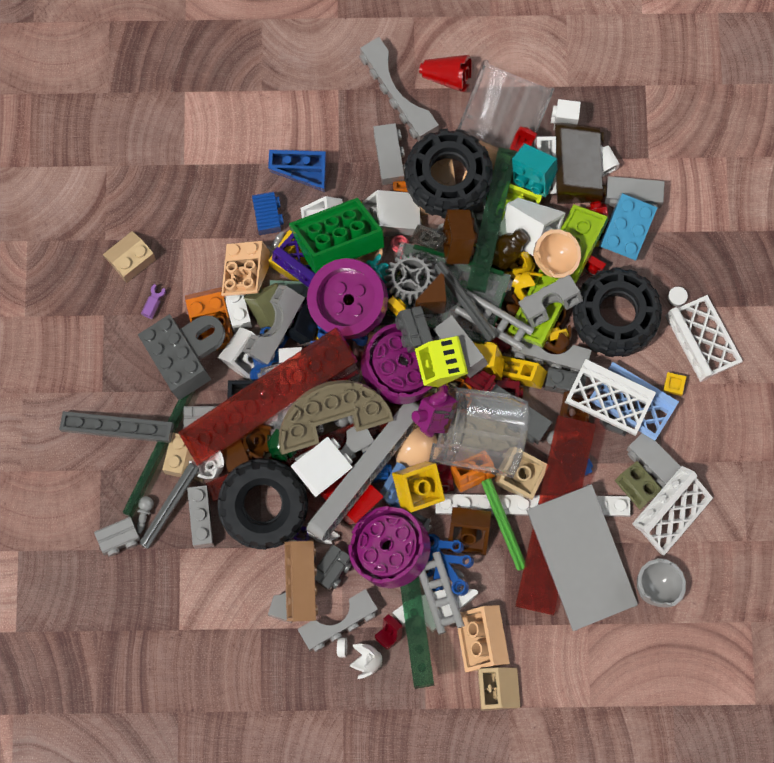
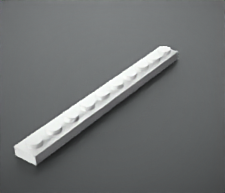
M444 494L445 501L435 504V515H451L452 507L491 511V515H494L486 495ZM498 495L505 514L528 516L526 510L530 507L532 508L560 497L556 495H534L533 500L519 495ZM597 496L604 517H630V498L628 496Z

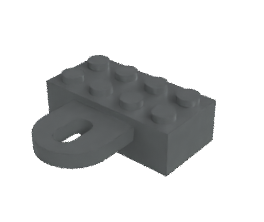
M169 314L139 333L138 336L172 393L178 400H181L211 380L200 360L222 345L225 338V329L221 322L213 316H201L180 329ZM210 328H215L213 334L203 340H198L200 334Z

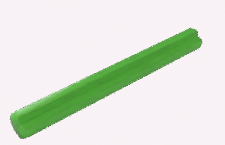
M490 478L483 480L481 484L518 571L523 570L527 565L493 482Z

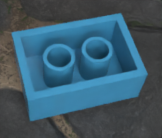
M620 193L599 246L636 261L658 207Z

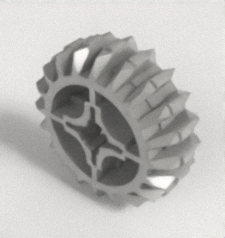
M412 253L409 254V258L402 254V260L396 257L395 263L390 262V268L386 269L387 275L384 277V280L387 281L385 284L386 288H390L389 294H395L394 297L396 299L401 297L403 302H405V299L408 300L409 305L412 304V300L416 302V299L437 278L433 276L436 274V271L431 269L432 263L426 264V257L420 260L419 254H417L416 258H413ZM408 266L416 267V269H410ZM401 270L403 278L400 279L399 283H396L395 275ZM425 274L426 283L421 288L418 280L421 278V275ZM410 288L413 291H406L404 289Z

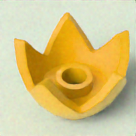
M523 250L520 256L523 260V265L513 269V271H505L504 275L515 278L518 273L522 275L523 272H533L535 263H533L531 254Z
M532 271L523 272L522 275L518 273L512 283L516 296L520 300L526 297V289L535 286L534 276L542 277L543 274Z

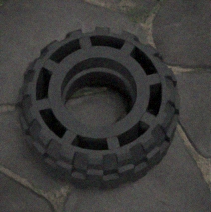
M448 128L439 129V132H430L424 135L423 139L419 142L417 141L412 147L405 164L406 188L413 202L418 207L424 209L426 213L432 216L438 215L441 218L446 217L447 210H476L483 200L486 199L492 183V161L487 149L479 143L476 137L473 135L469 136L464 131L458 129L456 131H448ZM441 159H455L465 166L467 175L459 184L452 186L442 185L431 176V167Z
M621 267L605 271L603 269L589 277L579 289L583 301L573 306V323L579 338L596 353L605 354L607 357H626L641 351L652 341L661 323L662 305L657 290L653 288L651 282L646 277L638 275L634 270H623ZM612 296L627 299L635 309L634 320L626 326L609 324L600 314L602 301Z
M258 458L240 464L228 474L219 491L218 513L221 523L233 539L246 547L266 550L285 544L284 542H288L299 532L307 516L308 497L304 483L292 468L277 460ZM255 486H271L281 497V509L277 516L269 521H257L250 517L245 509V497Z

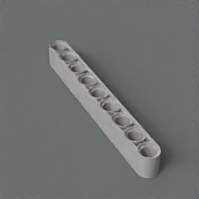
M414 402L401 406L393 417L394 421L386 425L311 519L307 526L308 532L322 541H325L414 430L415 422L412 420V413L418 411L420 404Z

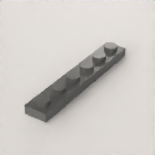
M63 411L59 430L68 433L171 443L174 424L164 421Z

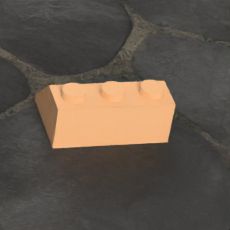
M482 606L460 612L465 625L462 628H458L465 672L510 664L500 606Z

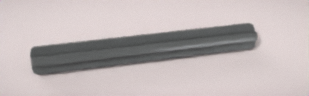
M443 261L438 262L434 269L438 274H444L445 284L488 341L495 339L497 333L445 263Z
M190 463L145 532L140 540V544L143 547L150 548L199 471L195 464Z

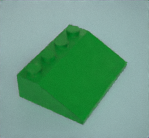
M358 197L289 223V227L307 263L315 274L324 265L334 260L355 259L384 248L383 230Z

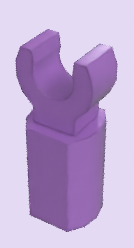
M155 284L151 287L152 295L148 297L141 312L143 316L153 319L160 304L159 300L166 294L165 288L160 293H155L157 289Z

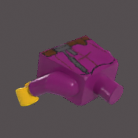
M448 383L440 386L438 392L432 396L423 398L418 411L412 413V420L427 437H433L435 433H448L458 401L448 394Z

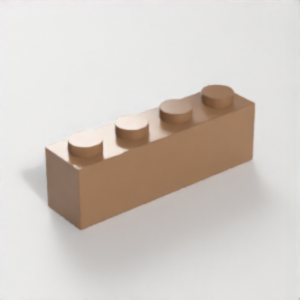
M314 541L284 542L287 621H316L318 607L315 604V597L317 596V586L315 585L317 568L314 565V557L316 556Z

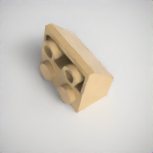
M517 668L478 669L481 711L520 708Z

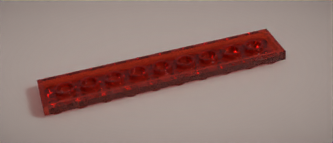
M335 327L178 433L196 465L199 466L291 406L311 388L326 383L358 361L340 330Z
M557 416L538 505L582 488L596 424ZM532 527L515 607L554 616L558 592Z

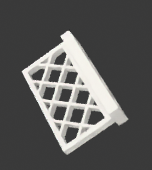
M708 295L681 307H675L665 315L700 382L743 362ZM705 302L708 308L707 313L697 310L698 304ZM687 310L692 312L691 320L685 319L681 311ZM695 314L705 317L703 325L693 322ZM708 319L715 321L717 325L715 330L706 327ZM692 326L702 329L699 337L692 334ZM704 330L714 334L712 342L702 338ZM717 335L725 339V346L715 343ZM701 342L710 345L708 353L701 351ZM713 347L723 350L721 358L711 355ZM725 353L733 354L736 361L729 362L724 360ZM710 359L719 362L718 369L711 370L708 364Z
M585 359L565 403L636 436L656 392ZM582 374L590 377L591 385L582 386L580 381ZM604 384L608 386L610 392L600 395L597 386ZM594 387L597 397L587 399L584 390ZM581 391L584 401L578 403L571 399L574 393ZM621 392L625 394L627 401L618 404L615 394ZM612 396L615 405L605 408L602 398ZM599 400L602 409L598 411L591 409L589 402ZM640 401L646 405L643 410L636 412L632 402ZM629 404L632 414L623 416L620 406ZM616 408L620 418H609L607 411ZM634 416L637 423L635 428L628 427L624 419Z
M683 466L632 523L663 556L713 499L696 478L697 474ZM693 482V491H687L688 487ZM698 494H703L705 498L700 503H697ZM687 495H693L692 504L686 505ZM681 496V505L675 506V502ZM691 508V514L685 518V510ZM680 509L679 519H674V510ZM669 511L668 520H662L666 512ZM673 523H679V528L676 532H672ZM668 524L667 533L661 534L662 525ZM657 525L656 534L650 535L649 532ZM667 537L665 545L661 547V538Z

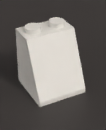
M377 190L362 202L383 230V237L414 235L421 230L420 207L413 202L412 197L407 192Z
M517 198L508 202L505 206V215L500 223L499 236L513 233L516 229L523 230L529 237L528 243L524 245V251L533 256L537 240L543 233L551 229H561L565 213Z
M329 437L325 438L291 465V468L315 497L353 468L350 465L353 461L346 453L344 455L341 454L338 450L341 446L334 438L331 440Z

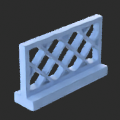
M612 362L608 370L656 392L647 410L651 411L653 419H643L638 430L655 441L679 401ZM604 384L597 386L599 393L606 394L610 392ZM595 391L589 399L596 397ZM618 393L620 399H617L618 403L627 401L623 393ZM606 397L607 401H603L605 408L613 406L614 401L611 400V397ZM599 400L592 401L593 404L602 408ZM635 401L637 408L635 411L643 410L644 408L640 407L639 401ZM623 405L624 411H621L622 415L632 414V411L628 410L627 405ZM611 409L607 411L616 418H620L617 410ZM655 410H661L667 415L657 418ZM631 417L624 419L626 424L635 428L637 423ZM655 423L656 433L650 431L646 424Z

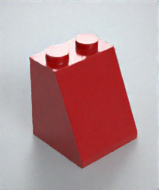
M350 470L320 493V495L327 500ZM370 484L343 520L348 525L356 524L384 496Z

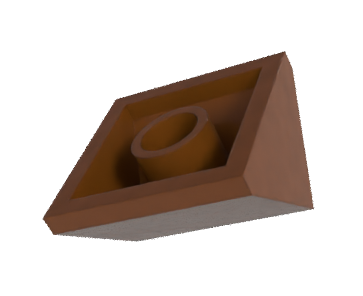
M442 273L416 299L415 307L422 306L424 315L442 314L445 312L446 291L444 274Z

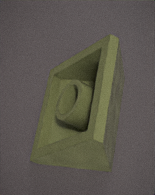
M277 283L260 289L259 293L244 296V300L260 328H271L274 323L275 311L270 300L278 287Z

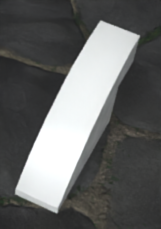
M469 589L468 593L464 596L454 594L459 610L478 595L477 590ZM445 590L433 592L435 600L447 597ZM425 595L405 603L393 612V616L401 622L402 626L418 614L432 632L436 630ZM449 604L438 608L441 619L453 615Z

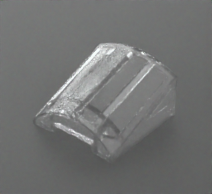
M484 60L480 66L457 129L464 131L469 136L473 135L478 140L508 151L513 137L520 126L528 127L537 133L555 88H546L488 64L489 61Z
M448 386V394L455 398L458 404L448 433H439L437 443L432 444L429 462L513 478L521 462L527 439L529 423L528 401L511 394Z

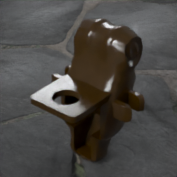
M516 229L513 233H506L500 237L495 233L490 234V238L485 240L489 248L482 253L476 260V263L503 272L509 267L512 270L519 268V266L523 265V260L520 256L524 250V245L528 243V235L521 229Z

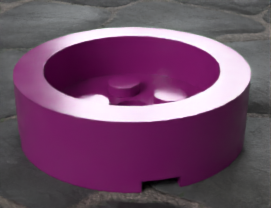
M338 259L324 265L314 275L307 292V305L311 317L320 328L338 338L356 339L367 335L382 322L388 307V292L384 281L367 264L356 259ZM348 295L354 297V302L351 305H346L344 301Z
M391 324L377 331L366 346L361 359L362 375L367 386L375 390L385 401L394 404L414 403L425 397L432 387L424 386L416 352L408 353L407 348H404L401 342V330L397 329L396 324ZM405 357L408 360V365L398 363V359Z
M389 506L376 508L364 515L352 531L353 535L348 547L351 563L362 577L378 587L391 589L405 586L421 574L428 562L430 555L428 532L418 519L402 508ZM385 541H391L389 550H383V543Z

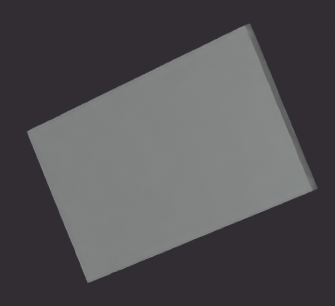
M592 484L526 510L572 631H577L582 627L638 605Z

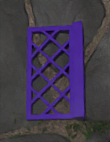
M291 233L282 245L273 251L272 261L309 288L315 273L313 270H310L311 267L309 265H304L300 262V257H304V255L299 253L298 243L293 233ZM295 245L296 253L289 254L284 249L287 246Z

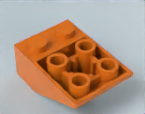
M222 287L185 295L190 322L201 316H213L221 322L225 329V338L217 350L224 349L232 339L233 332L225 298L221 295ZM210 328L200 334L198 340H203L213 334L215 328Z

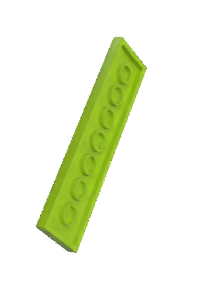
M573 204L560 230L570 232L580 246L581 259L579 266L570 275L576 284L608 222V216ZM540 269L538 273L543 274V276L535 277V286L530 287L526 296H530L541 288L553 284L559 278H552ZM558 302L549 304L546 308L549 320L534 327L532 335L525 333L521 340L543 348L564 306ZM519 308L515 318L530 326L521 308ZM511 324L507 331L508 335L514 337L519 328Z

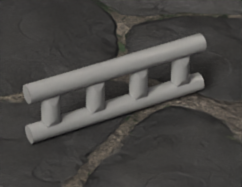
M468 290L466 293L474 304L485 309L482 315L487 321L492 313L502 319L497 328L491 325L497 333V338L522 351L525 345L520 342L525 333L532 335L534 328ZM457 306L454 312L475 324L465 309ZM508 323L519 328L514 337L503 332Z
M435 552L432 554L434 560L427 562L419 578L438 635L446 633L444 626L456 623L457 628H462L465 625L455 595L452 592L451 583L440 552ZM437 567L440 578L429 582L426 570ZM443 586L447 597L435 600L432 589ZM449 604L453 615L441 619L438 608Z

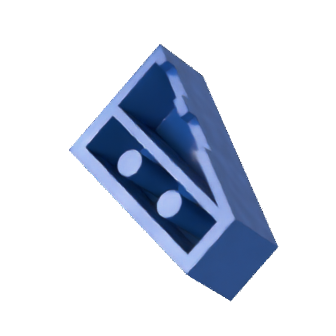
M269 150L268 169L271 173L325 192V151Z

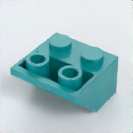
M524 143L512 158L513 181L519 187H524L534 194L546 198L557 172V158Z

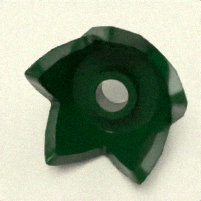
M276 429L272 436L267 434V446L273 459L284 462L293 457L298 451L282 455L279 449V430Z

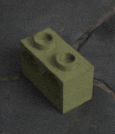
M638 461L622 472L615 480L639 510L650 503L662 490L659 484L653 480Z

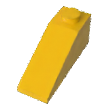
M503 356L502 378L520 381V384L537 389L542 388L547 371L539 363Z

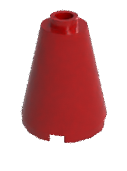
M470 55L426 59L420 64L419 73L422 74L424 79L460 92H466L470 85L466 84L467 80L472 75V60L469 58Z

